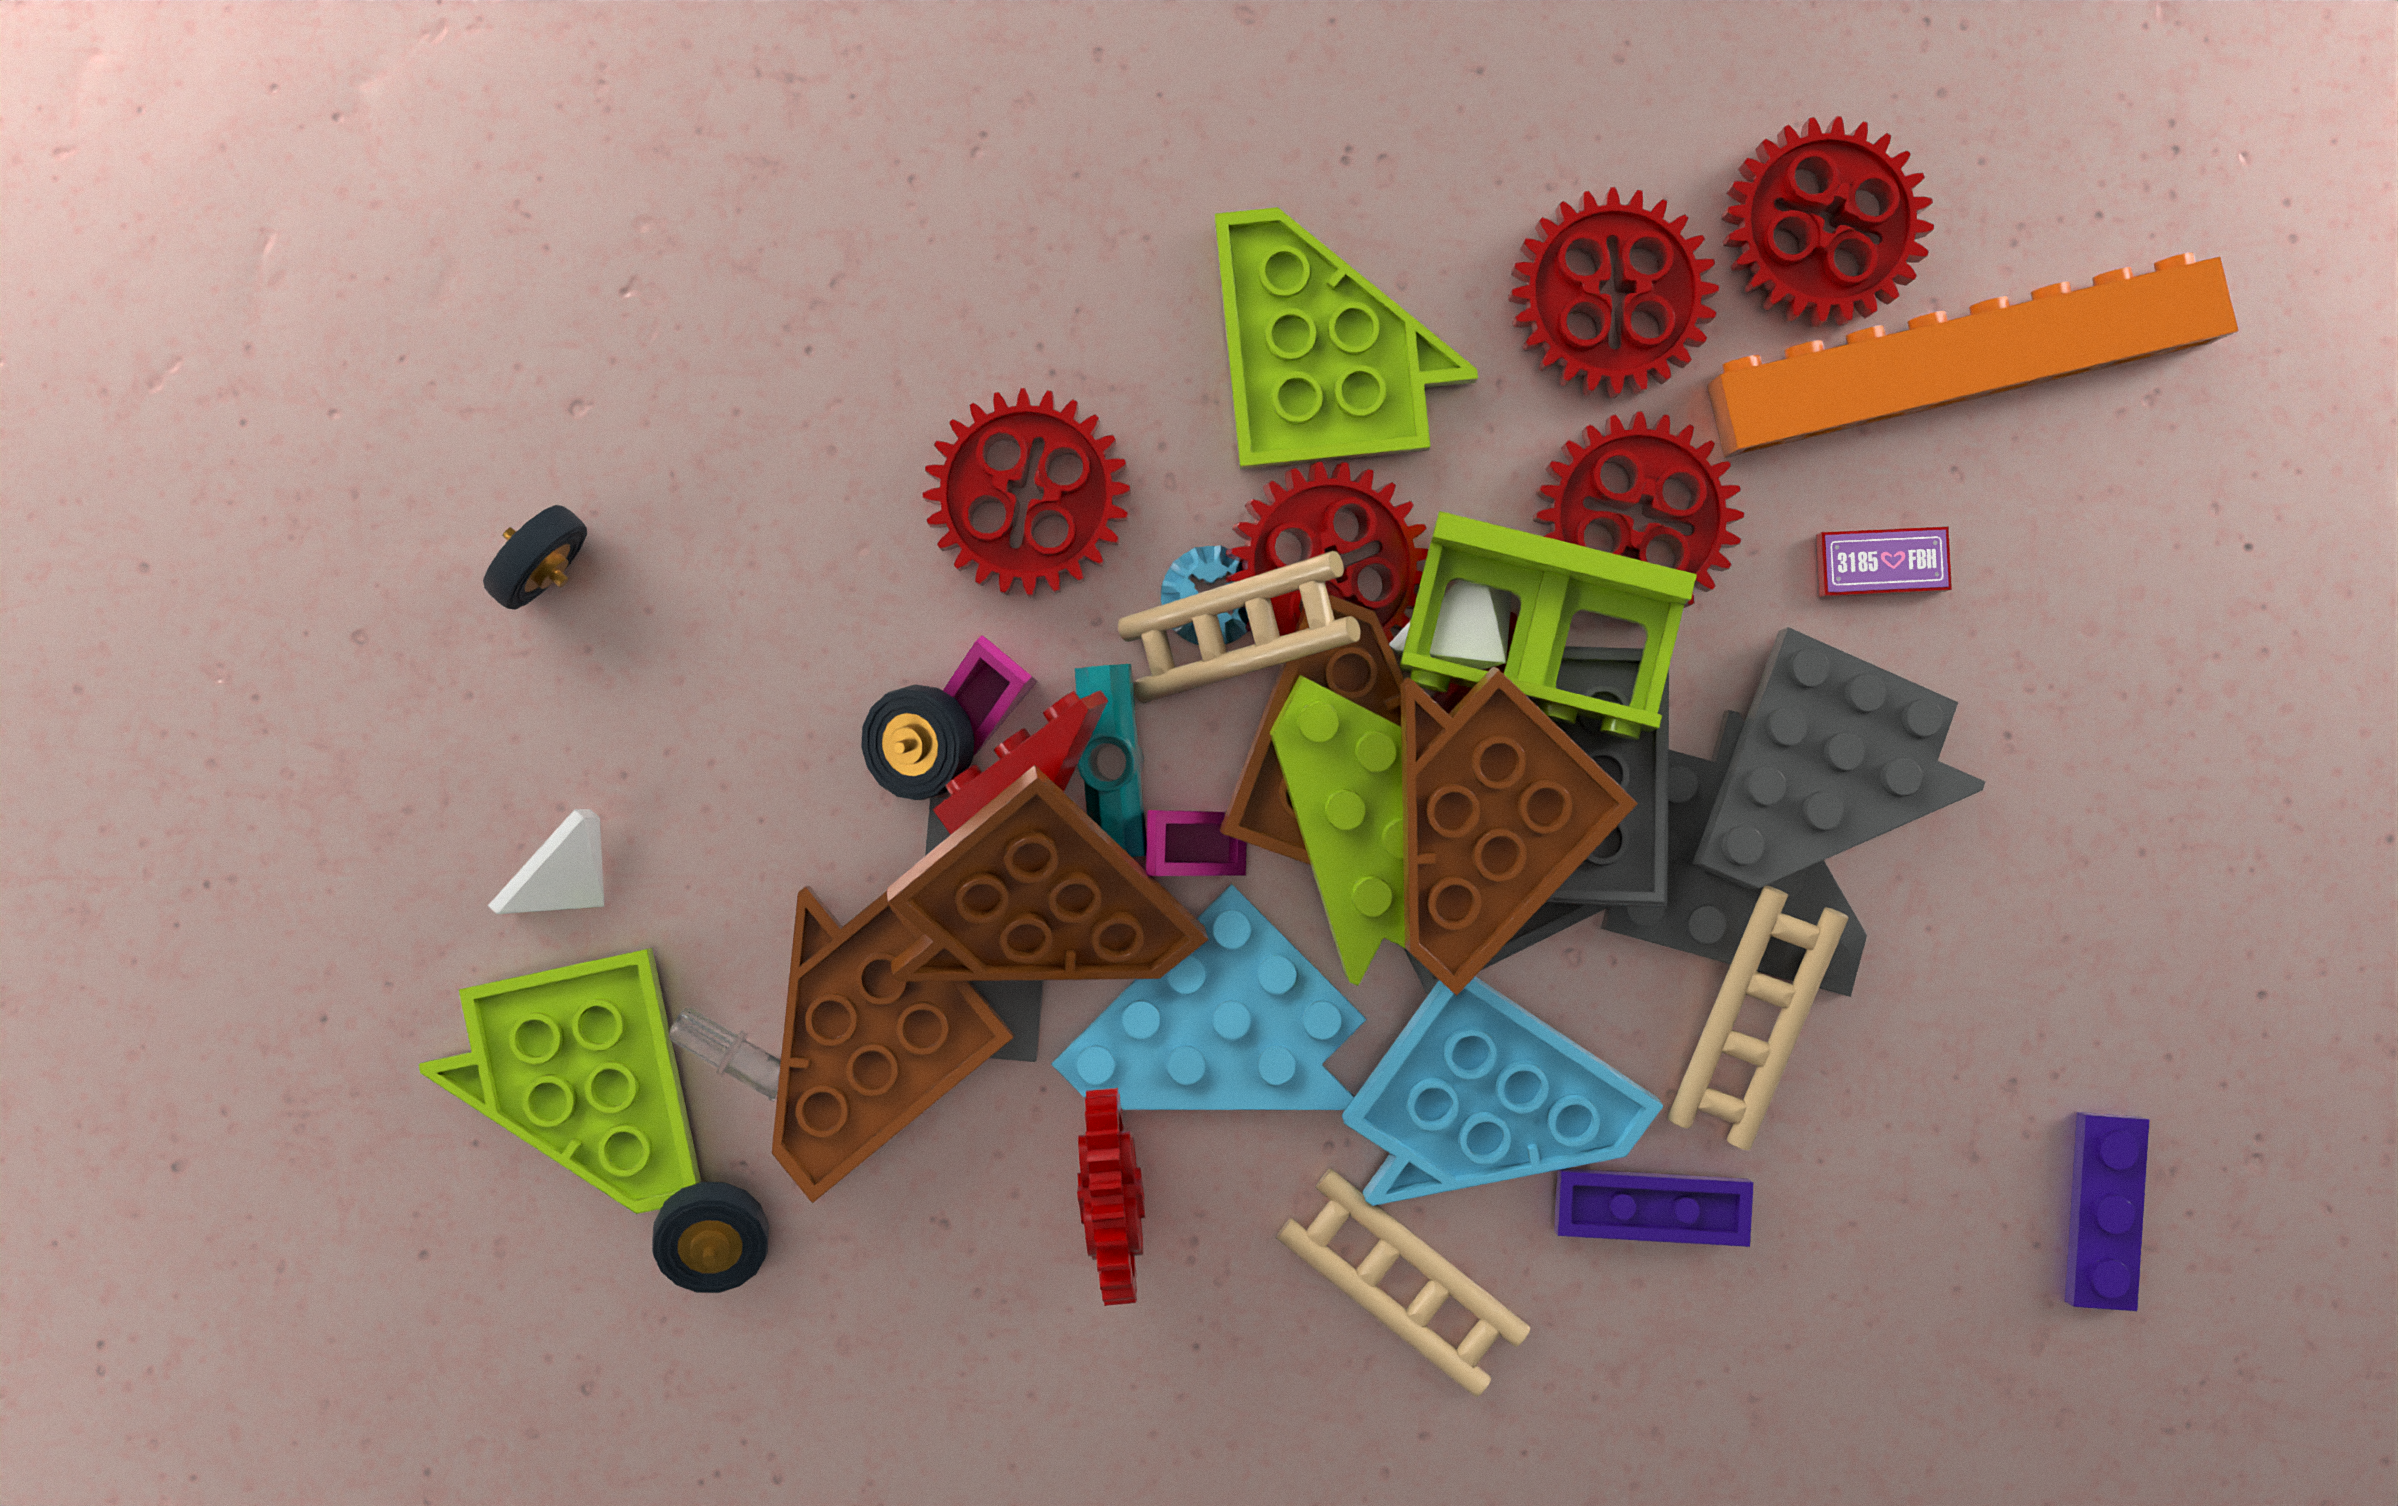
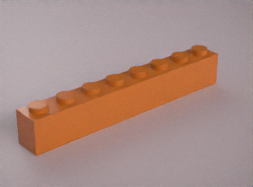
M2193 252L2183 253L2155 262V272L2139 276L2133 275L2132 267H2124L2094 276L2092 278L2094 286L2072 291L2069 281L2060 282L2030 292L2032 301L2010 306L2008 296H2002L1969 306L1971 315L1948 320L1946 311H1938L1907 321L1909 330L1886 335L1884 325L1874 326L1846 335L1847 344L1824 350L1822 340H1815L1785 349L1786 359L1762 364L1760 355H1751L1724 363L1722 365L1724 373L1718 375L1707 385L1724 458L2214 343L2239 331L2221 257L2196 262Z

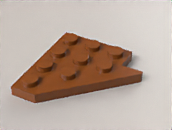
M1329 594L1334 619L1353 616L1360 627V639L1354 643L1281 664L1219 829L1224 835L1309 865L1311 863L1270 735L1277 717L1299 675H1302L1401 726V683L1405 680L1376 613ZM1304 606L1294 632L1309 628Z
M1492 667L1449 714L1412 679L1407 677L1401 683L1405 948L1456 996L1638 804L1511 680L1495 667Z
M1036 765L1031 767L887 887L888 902L924 933L923 936L891 961L892 976L899 982L1160 979L1209 940L1205 926L1152 876H1147L1146 870Z
M805 886L801 889L797 896L771 1153L812 1203L1015 1037L1013 1032L971 981L899 982L892 976L891 961L923 936L924 933L888 902L887 891L844 926L840 924L810 886Z

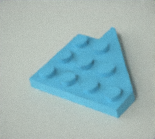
M1231 883L1196 918L1205 926L1209 940L1160 979H1135L1051 1063L1084 1098L1086 1097L1087 1090L1118 1088L1122 1110H1346L1355 1096L1323 1063L1367 1019Z
M1475 976L1457 996L1440 980L1437 982L1343 1112L1342 1118L1345 1125L1390 1153L1362 1191L1365 1201L1375 1206L1626 1157L1664 1105L1658 1097Z

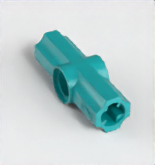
M1118 664L1075 668L1076 693L1080 699L1100 690L1108 699L1105 709L1077 764L1080 776L1084 780L1087 815L1131 857L1146 856L1147 841L1141 782L1144 756L1141 747L1138 745L1132 665ZM1106 744H1114L1125 755V770L1116 780L1106 778L1098 770L1097 755Z

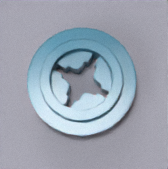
M1222 545L1194 547L1171 564L1161 585V604L1164 605L1198 594L1199 592L1195 589V584L1189 580L1192 576L1199 582L1203 580L1206 584L1212 585L1218 579L1222 580L1226 574L1231 575L1242 571V562L1227 557L1226 550L1229 549ZM1246 607L1232 610L1234 612L1232 615L1227 612L1217 615L1225 645L1236 641L1248 632L1245 629L1249 621ZM1193 622L1173 628L1183 639L1199 645Z

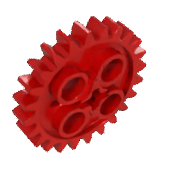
M1836 116L1828 125L1825 133H1822L1816 118L1812 117L1802 126L1801 138L1790 125H1786L1777 134L1778 146L1772 141L1764 139L1755 149L1760 162L1746 158L1738 168V171L1747 182L1734 181L1726 192L1733 200L1741 203V205L1728 207L1721 215V220L1738 225V229L1728 234L1722 241L1723 246L1741 248L1743 253L1730 268L1732 271L1750 268L1754 275L1747 282L1744 288L1745 292L1749 293L1764 286L1769 292L1763 308L1769 310L1782 299L1788 303L1786 320L1789 322L1795 320L1804 309H1809L1812 327H1819L1826 321L1829 311L1832 310L1837 324L1844 326L1852 320L1854 307L1866 319L1878 311L1876 298L1888 305L1900 296L1894 282L1907 286L1915 280L1917 274L1908 263H1919L1928 256L1929 251L1914 241L1915 239L1927 236L1934 230L1933 224L1917 219V214L1933 203L1932 198L1924 196L1914 197L1912 191L1925 178L1924 173H1914L1905 176L1901 168L1911 156L1910 152L1905 151L1891 158L1886 153L1891 140V135L1888 133L1880 137L1874 144L1866 141L1868 134L1867 122L1863 121L1851 135L1845 134L1842 116ZM1802 169L1815 174L1820 183V193L1814 195L1801 190L1796 184L1795 171ZM1856 191H1866L1874 195L1880 208L1878 216L1867 215L1859 209L1855 200ZM1780 200L1790 210L1784 212L1776 209L1774 201ZM1823 211L1831 215L1829 225L1835 228L1832 233L1823 230L1825 220L1819 216ZM1783 228L1794 233L1799 242L1798 254H1786L1779 250L1773 238L1774 229ZM1872 233L1877 235L1880 240L1879 244H1874L1864 234ZM1835 250H1846L1853 254L1859 267L1857 276L1845 275L1839 271L1834 262Z
M1610 187L1605 195L1603 204L1598 206L1590 191H1585L1579 199L1578 213L1565 201L1559 203L1555 210L1559 226L1544 217L1538 221L1535 229L1543 242L1526 238L1520 251L1532 262H1519L1513 266L1511 275L1525 282L1526 285L1512 289L1508 295V301L1526 305V310L1515 316L1512 325L1518 328H1532L1533 333L1522 346L1524 351L1542 346L1547 352L1539 364V370L1544 371L1555 363L1563 366L1559 385L1564 387L1577 374L1583 376V392L1587 396L1594 391L1599 381H1605L1610 398H1616L1621 393L1624 380H1628L1636 395L1642 394L1647 389L1648 372L1658 383L1664 384L1671 378V371L1667 360L1683 369L1692 360L1683 344L1699 348L1707 340V336L1695 324H1707L1716 317L1717 312L1701 304L1702 300L1713 297L1719 291V285L1701 281V276L1715 265V260L1707 258L1696 259L1693 254L1705 240L1703 235L1693 236L1685 240L1680 234L1689 217L1684 214L1671 223L1663 219L1667 207L1666 200L1662 199L1650 212L1643 209V191L1641 190L1635 192L1627 205H1621L1616 187ZM1608 238H1614L1617 241L1614 289L1616 292L1626 294L1616 306L1614 312L1616 332L1620 343L1618 349H1612L1609 346L1608 332L1611 326L1612 298L1609 294H1600V291L1611 277L1610 254L1606 245ZM1644 248L1652 252L1658 262L1657 273L1648 275L1637 271L1631 264L1630 250ZM1580 249L1589 253L1595 263V273L1583 276L1571 271L1566 263V252ZM1642 310L1654 315L1660 327L1659 336L1650 339L1637 334L1631 323L1632 312ZM1583 312L1591 316L1596 323V337L1585 340L1574 336L1568 329V314Z
M1020 388L1016 406L1008 407L1001 394L996 392L993 397L994 412L987 415L977 404L972 403L969 406L975 423L967 427L954 419L949 422L953 432L958 437L954 445L944 441H936L934 443L935 448L946 458L944 465H926L925 472L935 480L940 481V487L923 492V498L927 502L941 505L942 510L932 514L926 520L932 528L948 527L949 531L939 540L937 545L942 551L952 550L957 547L962 549L954 563V566L959 571L967 569L975 562L979 565L975 582L978 585L984 586L995 573L999 575L1000 592L1004 595L1009 594L1016 580H1022L1027 596L1029 598L1034 597L1037 591L1038 580L1046 579L1049 586L1057 594L1061 592L1060 574L1066 571L1079 583L1085 581L1079 564L1085 558L1100 567L1105 564L1100 552L1096 548L1099 542L1118 546L1120 542L1119 537L1108 528L1109 521H1128L1129 515L1121 507L1113 505L1114 499L1130 495L1131 489L1130 485L1113 482L1112 477L1124 471L1127 465L1125 459L1114 458L1106 460L1105 455L1117 444L1116 439L1113 435H1108L1095 440L1093 435L1100 424L1099 417L1096 414L1092 415L1079 424L1076 421L1079 409L1076 400L1072 399L1059 412L1055 410V400L1052 391L1047 390L1039 406H1033L1026 388ZM1038 438L1045 441L1044 450L1040 457L1034 480L1038 491L1044 495L1041 500L1031 499L1028 503L1022 544L1019 548H1012L1010 540L1019 516L1020 502L1016 495L1011 492L1014 487L1024 488L1026 485L1033 442ZM1010 440L1017 443L1021 448L1017 464L1005 471L991 468L987 464V454L990 447L996 442ZM1063 454L1078 457L1083 463V471L1080 478L1069 485H1059L1048 477V469L1051 462ZM988 501L1002 504L1006 510V519L997 531L982 533L975 530L973 514L978 506ZM1047 516L1061 517L1069 525L1065 541L1053 548L1043 547L1034 539V529L1037 523Z
M1638 411L1632 416L1629 429L1625 430L1620 419L1615 414L1606 420V436L1604 437L1591 424L1582 430L1585 449L1570 440L1561 447L1564 456L1570 463L1569 465L1556 461H1551L1547 465L1545 470L1558 483L1557 485H1541L1536 490V495L1551 503L1549 509L1536 512L1533 515V521L1550 525L1551 532L1543 537L1587 547L1584 541V531L1587 525L1600 523L1606 526L1612 533L1614 541L1610 553L1648 562L1646 548L1649 542L1653 539L1662 540L1668 543L1674 552L1672 568L1697 574L1694 586L1699 590L1708 592L1716 587L1712 577L1707 572L1708 568L1723 572L1732 565L1719 552L1720 548H1731L1741 543V538L1726 531V524H1731L1744 518V512L1726 507V500L1740 492L1741 488L1739 485H1721L1719 477L1730 468L1731 464L1729 461H1725L1711 466L1706 459L1712 452L1715 443L1710 440L1695 449L1690 445L1694 426L1691 424L1674 436L1669 434V415L1664 414L1656 422L1653 429H1647L1643 411ZM1608 462L1617 463L1626 469L1630 478L1627 492L1614 493L1603 485L1600 477L1603 464ZM1667 479H1678L1688 487L1691 497L1690 504L1686 510H1676L1670 507L1664 500L1662 492L1663 485ZM1585 498H1591L1605 506L1621 511H1627L1637 503L1643 505V516L1665 522L1688 524L1692 528L1691 535H1684L1658 523H1648L1636 531L1633 529L1634 519L1621 513L1590 510L1584 507L1583 501ZM1693 593L1691 600L1684 605V608L1695 603Z
M1316 462L1310 465L1308 482H1306L1300 471L1294 468L1285 472L1287 491L1272 480L1263 485L1265 496L1269 501L1268 505L1255 499L1248 501L1244 505L1255 521L1253 524L1238 522L1232 527V530L1238 536L1245 539L1246 542L1244 546L1226 550L1227 557L1242 562V571L1227 576L1226 583H1233L1287 566L1279 559L1275 550L1276 539L1283 531L1292 533L1301 543L1302 553L1299 561L1331 551H1335L1339 555L1346 554L1365 544L1376 541L1380 545L1378 553L1343 566L1342 576L1325 581V585L1329 595L1374 611L1388 643H1390L1394 639L1390 629L1394 628L1401 631L1410 621L1404 611L1406 608L1414 609L1417 594L1413 590L1415 586L1420 585L1423 573L1417 570V562L1426 559L1428 549L1415 548L1413 539L1421 535L1427 528L1425 524L1407 526L1404 518L1414 506L1412 501L1396 506L1389 502L1396 487L1393 482L1383 485L1376 491L1371 489L1374 471L1371 469L1362 471L1354 481H1351L1349 463L1342 462L1336 465L1329 479L1323 463ZM1339 508L1348 509L1354 513L1358 520V534L1351 542L1340 538L1334 529V516ZM1365 567L1374 569L1381 577L1382 590L1374 601L1365 598L1358 588V576ZM1300 590L1270 598L1280 636L1293 633L1301 614L1299 608L1301 600ZM1248 621L1247 625L1245 626V629L1247 631H1252L1250 622Z
M1118 1088L1087 1090L1085 1097L1087 1132H1085V1135L1078 1136L1080 1173H1077V1198L1081 1223L1084 1224L1087 1254L1092 1256V1260H1097V1272H1099V1284L1104 1306L1136 1303L1137 1271L1135 1256L1144 1255L1141 1219L1145 1218V1196L1141 1167H1137L1134 1137H1131L1130 1130L1125 1131L1123 1125V1113Z

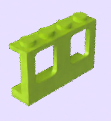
M1439 511L1399 668L1401 671L1411 673L1410 679L1425 689L1447 692L1449 683L1473 688L1488 671L1430 657V648L1446 586L1453 580H1463L1511 592L1519 598L1521 605L1503 674L1553 721L1575 724L1576 716L1581 715L1601 720V732L1626 739L1639 740L1641 731L1650 733L1660 727L1662 715L1658 714L1683 608L1691 600L1697 574ZM1588 611L1636 623L1644 628L1646 641L1629 706L1556 688V680L1571 620L1576 612Z

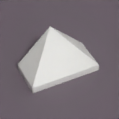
M1463 580L1449 582L1445 589L1430 648V657L1480 670L1505 664L1512 593ZM1410 621L1389 643L1391 649L1400 659Z
M574 809L488 906L496 914L604 907L600 817L591 809Z

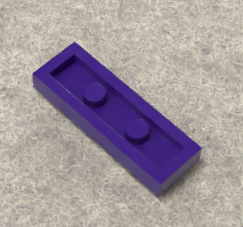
M2077 1112L2065 1302L2073 1307L2125 1311L2138 1310L2149 1119L2140 1116Z
M1560 1169L1557 1170L1554 1232L1557 1236L1750 1247L1754 1182L1746 1178Z

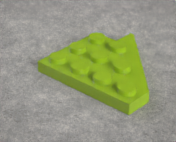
M1280 208L1216 213L1215 229L1240 470L1429 451L1431 445L1425 388L1475 383L1478 379L1477 368Z
M1299 675L1270 731V735L1345 976L1350 983L1359 986L1384 938L1405 948L1401 726Z
M653 948L459 989L471 1052L419 1063L420 1074L636 1214L661 1209L664 1202L681 1188L701 1182Z

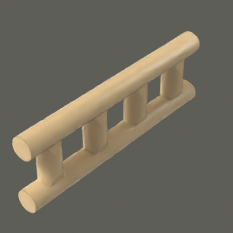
M1331 551L1121 618L1118 622L1120 636L1126 642L1142 638L1151 675L1135 681L1134 692L1137 699L1141 703L1151 702L1359 641L1360 627L1353 616L1334 619L1325 581L1338 578L1343 574L1344 567L1339 554ZM1300 590L1309 628L1280 636L1270 598ZM1245 606L1255 644L1227 652L1217 615ZM1193 622L1203 660L1175 668L1166 630Z
M1767 885L1763 886L1667 1116L1670 1122L1688 1129L1691 1128L1698 1110L1732 1122L1733 1125L1728 1134L1727 1141L1744 1150H1750L1849 919L1847 915L1824 907L1817 926L1783 914L1781 911L1788 894ZM1771 936L1807 949L1792 984L1757 972ZM1746 995L1782 1007L1768 1042L1732 1030ZM1722 1053L1757 1065L1743 1100L1708 1087Z
M1332 1168L1328 1169L1315 1188L1330 1199V1201L1307 1230L1290 1218L1280 1229L1276 1239L1473 1396H1480L1489 1385L1491 1376L1477 1366L1478 1362L1500 1335L1514 1347H1517L1525 1340L1531 1327L1378 1205L1372 1206L1366 1202L1363 1193ZM1349 1216L1380 1239L1357 1269L1327 1247V1244ZM1399 1256L1430 1279L1407 1309L1376 1286ZM1449 1296L1453 1297L1479 1318V1321L1457 1349L1426 1326Z

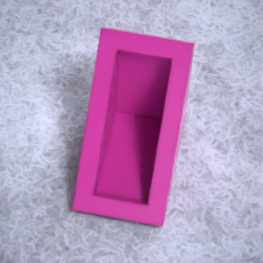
M983 635L974 642L943 689L944 692L958 701L969 716L975 737L974 756L1038 682Z
M1148 810L1147 876H1246L1247 842L1221 833L1219 829L1226 812Z

